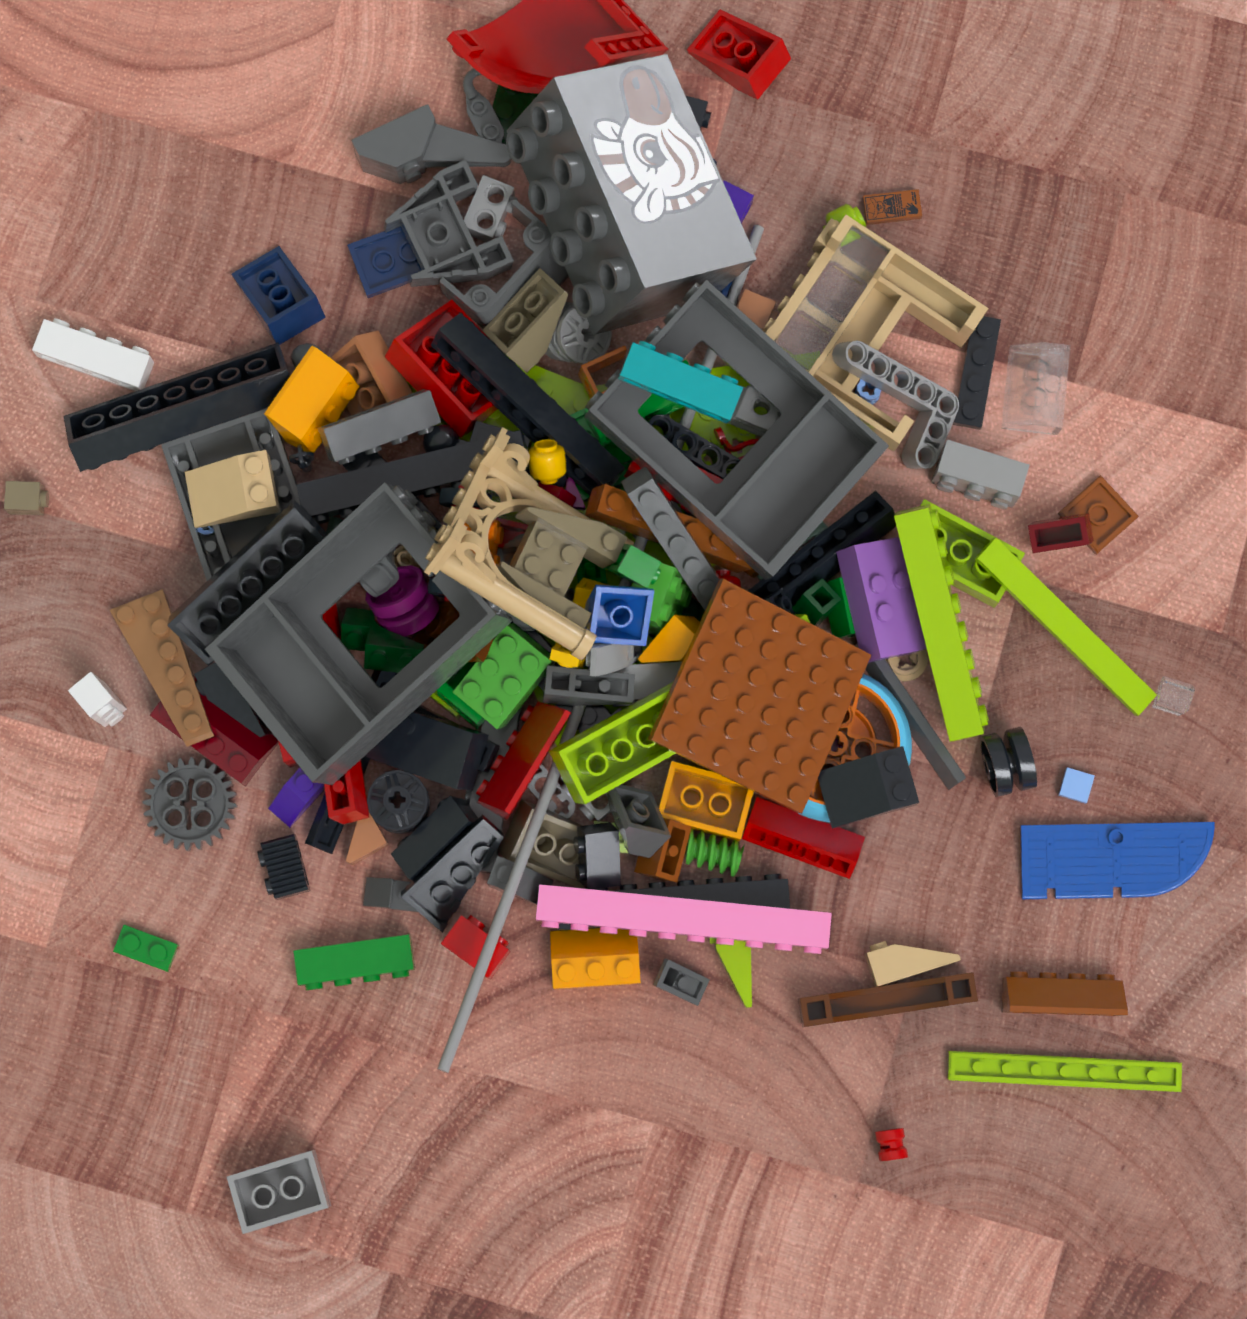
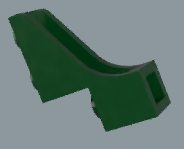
M346 608L341 626V642L348 650L365 651L364 669L399 673L424 650V645L379 626L375 621V615L372 610Z

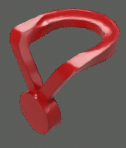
M721 427L714 429L717 442L720 446L723 445L724 450L730 454L747 446L755 445L759 440L750 439L733 447L726 439Z

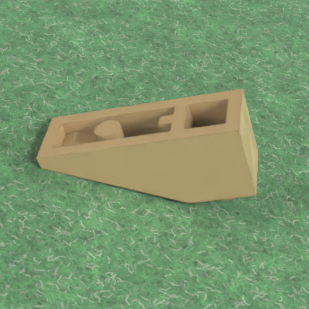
M886 941L869 946L871 952L865 954L875 987L961 960L958 954L897 944L887 946Z

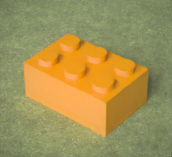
M671 761L659 810L665 819H671L691 826L696 831H704L707 834H715V836L727 837V839L740 842L753 791L715 772Z

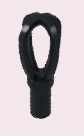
M299 444L297 445L298 453L290 455L289 461L297 464L303 472L307 473L312 470V461L315 459L314 453L304 452L302 445Z

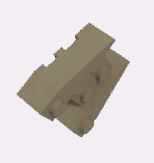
M527 507L515 516V518L526 523L528 527L510 565L502 561L496 564L502 575L515 587L580 627L585 628L592 613L566 599L564 596L583 557L603 569L616 563L627 537L602 522Z

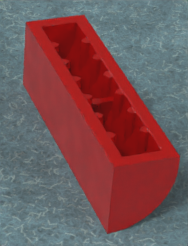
M757 797L742 839L850 879L857 864L865 837L840 827L832 829L829 823L807 818L791 809Z

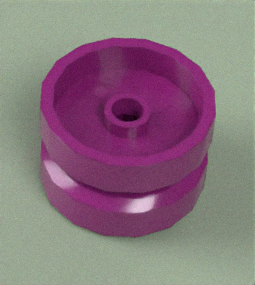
M412 565L397 567L399 579L396 584L377 597L366 592L365 599L374 615L377 616V620L382 628L404 637L426 627L439 611V601L436 596L428 593V582L418 567Z

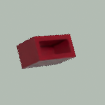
M1089 513L1034 521L1028 525L1032 553L1084 546L1094 541Z

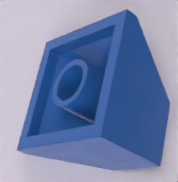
M595 585L585 604V610L592 614L584 628L597 635L594 643L646 646L654 589Z

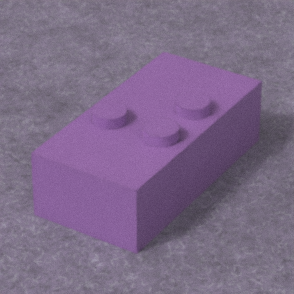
M896 537L857 544L837 551L858 647L871 654L869 662L904 656L927 649L900 538Z

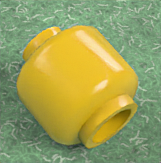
M545 439L537 441L528 451L530 455V475L534 479L540 480L542 484H554L558 481L557 479L563 477L566 473L565 450L555 440Z

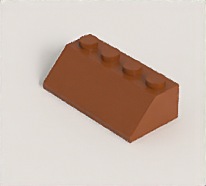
M1010 972V977L1002 978V1013L1092 1016L1128 1015L1124 984L1121 980H1115V975L1097 974V980L1086 979V974L1068 973V979H1058L1057 973L1040 972L1039 978H1028V972Z

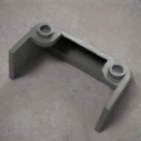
M516 199L511 202L512 215L526 227L523 233V241L533 254L503 287L495 293L488 286L479 284L470 288L463 295L444 277L439 281L442 294L449 300L453 299L483 329L540 268L559 286L569 277L565 266L557 264L552 256L550 248L551 233L548 227Z

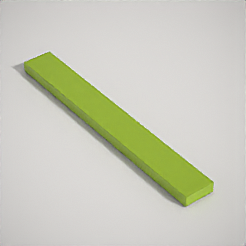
M992 538L976 556L975 560L1135 716H1139L1157 696L1142 679L997 538Z
M948 1051L947 1080L1181 1092L1182 1063Z

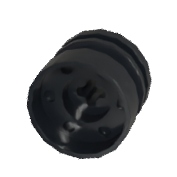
M402 770L385 772L376 778L369 788L367 797L369 813L375 822L389 833L400 835L411 833L417 829V825L424 818L429 816L431 807L429 792L420 779L412 773ZM396 794H400L403 799H406L405 803L400 804V808H396L391 803V800L396 799Z

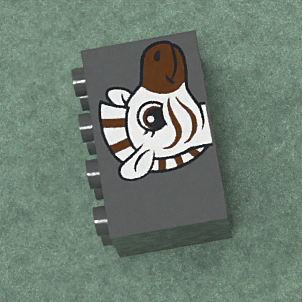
M667 54L553 77L508 128L506 138L508 153L511 159L516 163H520L529 182L528 197L531 207L537 214L543 215L551 233L550 248L552 256L557 264L565 266L574 287L572 293L574 307L581 317L587 318L594 335L666 316L676 304L680 307L685 304L682 299L696 282L701 286L707 280L718 291H721L757 260Z

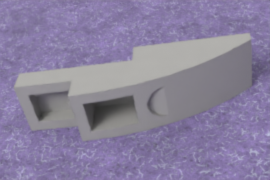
M594 643L586 655V666H590V676L596 677L609 674L632 665L638 661L639 656L642 654V646Z

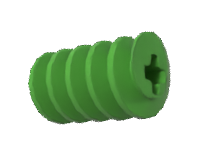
M691 828L684 854L686 865H690L693 859L696 858L698 868H701L704 862L707 861L709 871H712L716 864H718L720 874H723L727 867H729L731 877H734L738 872L745 844L739 849L738 840H734L730 846H727V837H722L720 842L716 843L715 834H711L706 841L704 831H700L695 838L693 828Z

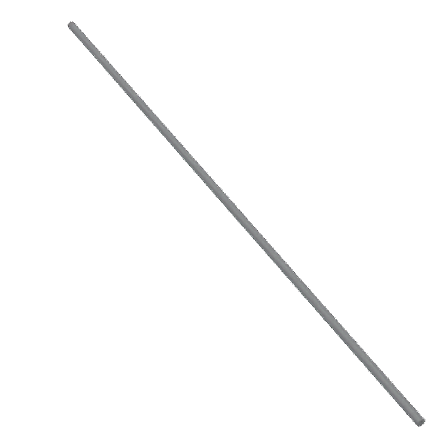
M759 225L753 226L748 239L754 253H756L764 228ZM750 266L733 280L727 299L735 306ZM709 347L702 365L712 370L717 354ZM685 407L679 424L690 429L696 411ZM677 440V445L681 450L683 448L684 441ZM637 536L634 547L644 552L648 539ZM622 577L619 586L630 587L632 582ZM573 706L559 745L575 736L586 706ZM552 761L437 1069L449 1073L558 782L560 773L554 761Z

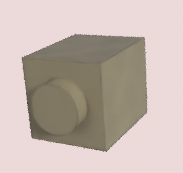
M6 481L4 509L9 514L44 515V507L49 505V492L45 490V487L40 482Z

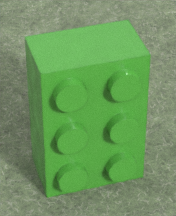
M663 563L659 566L661 573L657 581L653 585L649 584L648 588L654 589L648 634L654 636L659 634L674 615H681L684 607L687 608L692 598V591H690L689 586L676 567ZM633 583V586H632V587H637V588H645V587H641V586H639V585H637V584H635V583Z
M511 623L493 640L485 661L476 662L453 693L496 729H500L508 724L543 680L547 666H554L556 661L549 660L551 653L516 624Z

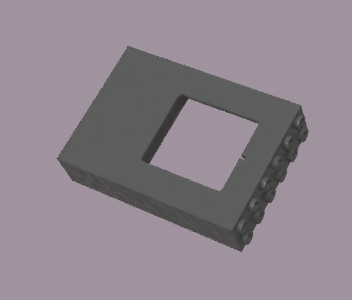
M706 280L701 286L696 282L682 299L685 304L682 307L676 304L663 320L666 325L662 329L657 325L644 342L655 346V351L666 355L667 352H670L683 359L699 342H704L779 410L780 417L719 484L714 483L638 414V409L652 393L619 380L620 369L605 384L608 389L604 394L598 391L585 406L588 409L585 418L641 468L646 466L659 485L763 579L767 580L778 572L886 451L889 445L709 281Z
M384 482L205 648L206 652L314 783L333 785L513 621L507 614L508 612L439 571L435 574L436 576L432 581L460 614L459 618L382 688L378 687L323 620V614L399 544H402L421 568L425 570L429 560L425 559V556L433 543H438L434 540L438 532L434 527L436 521L425 510L422 512L416 506L418 500L408 489L404 491L399 485L394 487ZM431 572L428 576L432 577L434 573Z

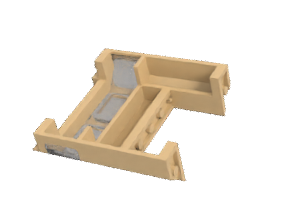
M845 215L841 222L831 218L812 247L815 253L807 264L811 269L806 276L803 274L799 275L792 286L796 291L791 298L788 296L784 297L777 308L781 313L776 320L770 318L762 331L889 445V449L895 451L914 423V420L904 415L901 421L897 422L853 393L852 390L860 378L835 364L832 357L834 347L842 342L858 340L879 351L906 311L962 348L988 308L848 215ZM849 349L848 357L851 360L853 355L851 349Z

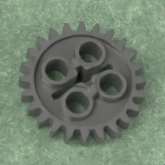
M193 757L190 758L188 765L185 764L183 759L179 758L178 767L176 768L168 762L167 767L169 771L167 773L158 769L157 771L161 778L159 780L150 779L151 783L155 786L154 789H145V792L151 795V799L144 800L143 804L150 806L151 809L143 814L146 817H153V820L147 826L150 828L158 827L154 836L160 837L165 834L163 843L168 845L174 840V848L177 850L182 843H184L186 851L191 850L192 844H195L198 850H202L203 841L213 846V836L222 840L223 836L220 830L222 828L226 830L231 829L226 823L227 819H236L229 811L230 809L238 808L237 804L230 802V799L236 797L237 793L228 792L227 790L233 785V782H223L226 776L224 771L217 775L215 774L217 765L213 764L207 769V761L205 759H202L197 766L196 760ZM194 779L192 800L197 802V805L191 807L192 828L187 830L189 809L184 807V802H189L190 800L189 780ZM175 782H181L184 787L182 794L178 797H172L170 794V787ZM204 783H210L213 789L211 795L201 798L198 792L200 786ZM173 811H180L182 814L181 822L178 825L171 826L168 821L169 815ZM202 812H209L211 815L210 823L207 826L200 827L197 823L198 815Z

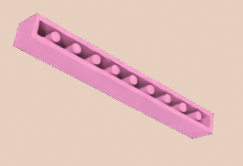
M539 884L536 921H542L541 927L559 928V923L571 924L570 930L588 931V926L600 927V933L617 934V929L629 930L630 936L646 937L647 932L658 933V938L675 940L676 935H686L687 941L705 943V937L717 938L716 944L734 945V940L746 941L745 947L763 948V943L775 944V950L792 951V946L804 947L805 953L821 954L822 949L829 948L832 913Z

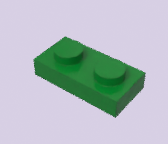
M123 925L113 952L169 972L179 945Z

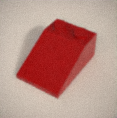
M721 9L687 49L688 54L735 89L757 100L791 60L782 38Z

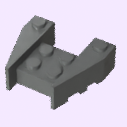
M466 160L439 171L429 183L420 188L402 207H399L385 220V233L400 226L402 227L422 270L411 275L409 282L411 287L439 285L442 277L449 283L482 281L512 268L514 260L503 237H497L476 247L456 205V202L474 195L478 186Z

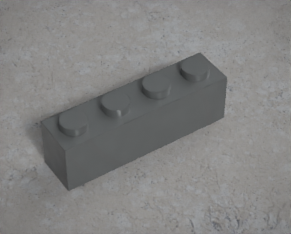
M422 389L318 428L329 461H338L339 465L355 460L354 455L365 451L366 455L382 450V444L390 441L392 445L408 440L407 435L415 432H418V435L433 431V425L441 423L431 391Z

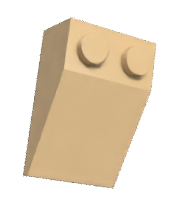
M266 450L233 456L185 472L195 528L280 512L271 460Z

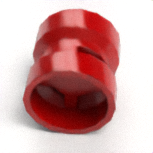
M904 1128L875 1132L876 1141L880 1143L879 1161H890L908 1157L907 1148L903 1146Z

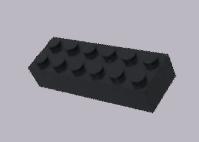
M294 500L169 616L167 626L209 666L214 660L206 652L205 648L319 544L328 533Z

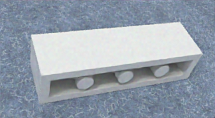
M54 318L53 322L46 319L43 320L32 348L37 357L134 391L145 388L154 365V361L148 355L149 352L137 346H133L132 349L123 347L121 341L111 337H106V340L95 337V332L85 328H80L79 331L69 328L70 324L60 319Z

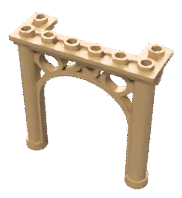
M502 427L496 437L492 434L488 437L482 448L485 452L483 454L477 453L470 463L469 468L473 471L469 470L460 485L464 489L460 488L452 500V503L456 506H451L443 519L447 525L443 524L434 538L438 543H433L425 556V559L429 560L424 573L429 575L431 572L437 574L441 571L571 651L570 654L583 660L593 646L597 635L588 629L580 627L511 584L498 570L492 559L488 544V534L492 521L497 517L510 512H520L527 507L588 520L592 519L537 486L538 483L525 471L530 460L528 451L519 444H507L510 436L506 435L507 430ZM486 490L496 492L501 502L492 501L487 496ZM475 500L483 510L473 508ZM465 522L469 525L471 531L467 530L468 527L464 525ZM627 538L625 544L633 546L634 542Z

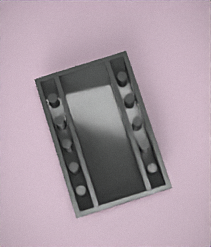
M268 408L161 444L207 581L294 500L300 505L296 486L297 482L280 433L264 415ZM266 450L271 460L280 512L211 525L210 527L214 528V533L210 535L199 533L197 528L194 527L185 472L233 456ZM208 526L201 527L203 530H209Z

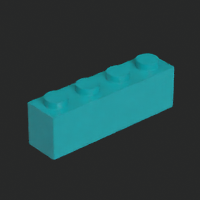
M639 341V344L632 343L618 376L619 380L726 424L731 420L743 387L737 385L738 380L727 375H722L721 378L710 374L711 370L700 364L695 363L693 367L683 363V358L676 354L667 352L666 355L658 353L655 351L656 347L647 342Z

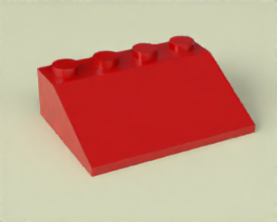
M452 299L394 338L385 358L416 391L422 389L431 391L438 414L462 438L474 429L476 421L483 423L497 408L431 346L438 329L459 313H462L468 320L473 322ZM474 323V325L489 339V337Z
M539 701L535 707L529 705L521 718L525 722L520 732L514 730L506 743L510 748L505 757L499 754L492 765L491 770L495 771L491 780L487 781L484 779L476 794L480 798L477 803L507 821L567 723L571 712Z

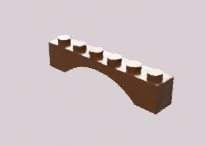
M974 972L798 998L802 1028L978 1001Z

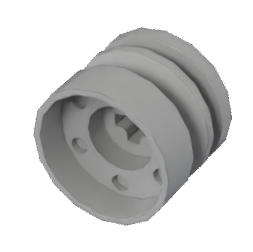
M565 302L545 354L554 360L585 364L605 354L610 345L612 332L607 331L594 335L587 318H583L577 313L573 302Z

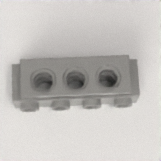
M747 385L746 388L743 387L728 424L762 437L780 417V411L752 386ZM756 407H763L768 413L758 415L754 409Z

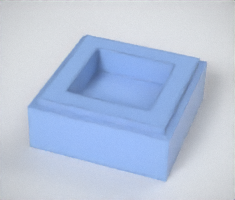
M1067 767L1058 796L1086 804L1095 775Z

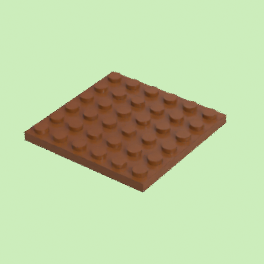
M719 579L648 740L802 814L871 654L725 579Z

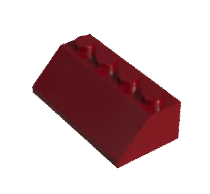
M200 694L214 736L190 746L246 787L279 744L278 739L272 734L259 737L210 702L206 696ZM160 701L150 716L182 739Z

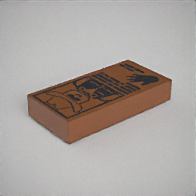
M919 189L864 195L862 198L866 225L922 218Z

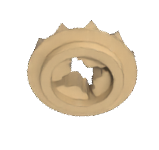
M926 649L912 653L909 656L912 664H905L900 669L897 668L900 661L898 657L885 660L898 679L906 682L915 680L924 672L928 656Z

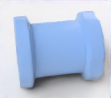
M860 379L855 394L873 405L879 400L882 390ZM865 386H868L869 389H874L872 395L869 396L868 392H863Z

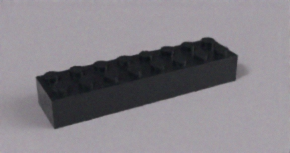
M278 342L63 416L68 445L79 471L94 470L102 464L114 460H123L131 454L152 450L160 444L268 408L291 376L280 344Z

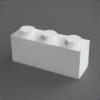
M92 672L88 673L68 690L89 717L104 727L108 724L110 726L117 724L124 717L123 712L127 710L109 686Z

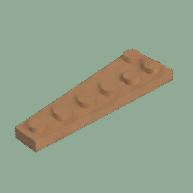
M163 589L111 609L110 612L186 746L188 747L213 737L214 734L200 693L196 687L181 638L167 626L172 612Z

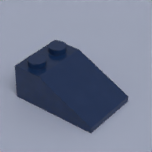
M280 246L231 274L275 343L279 342V344H282L326 318L316 295Z

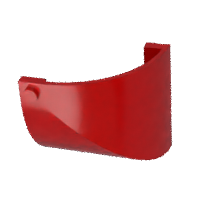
M522 0L492 22L469 32L466 29L452 31L446 39L452 45V50L457 56L464 58L476 71L489 80L511 90L539 94L553 77L659 56L669 50L624 0Z

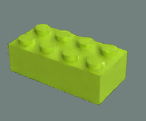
M924 499L920 506L930 504L931 509H937L941 526L937 528L939 538L944 537L948 554L943 558L945 566L951 565L955 582L952 586L995 608L1006 589L975 558L992 538L996 537ZM998 539L1020 561L1025 555L1024 552Z

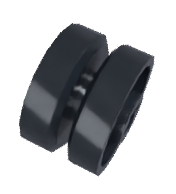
M1021 726L1006 730L1003 741L997 733L980 737L983 765L990 788L995 797L1011 794L1013 784L1020 791L1037 787V773L1028 738Z

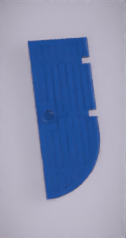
M1215 822L1020 825L1022 900L1047 899V888H1055V899L1113 898V887H1121V898L1152 897L1170 892L1187 882L1204 863L1212 845Z

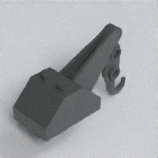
M472 69L467 72L462 84L466 95L467 115L478 136L436 124L435 117L427 104L351 140L356 158L363 172L402 184L404 182L412 183L422 177L421 174L426 172L427 168L450 167L464 160L467 161L469 167L508 166L512 159L508 153L507 145L502 143L504 138L503 127L489 100L482 96L473 85L474 78L482 74Z

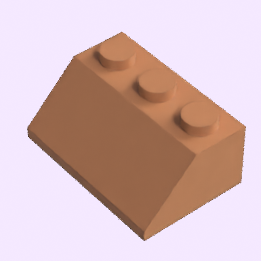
M379 331L354 336L331 357L332 360L346 369L359 385L355 396L346 405L351 415L413 393L405 378L385 358L388 347Z

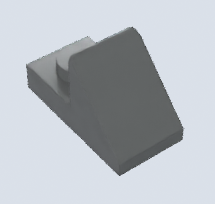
M366 878L363 906L418 912L401 897V891L411 882L398 881L391 878Z
M665 958L653 985L660 990L698 1006L710 979Z

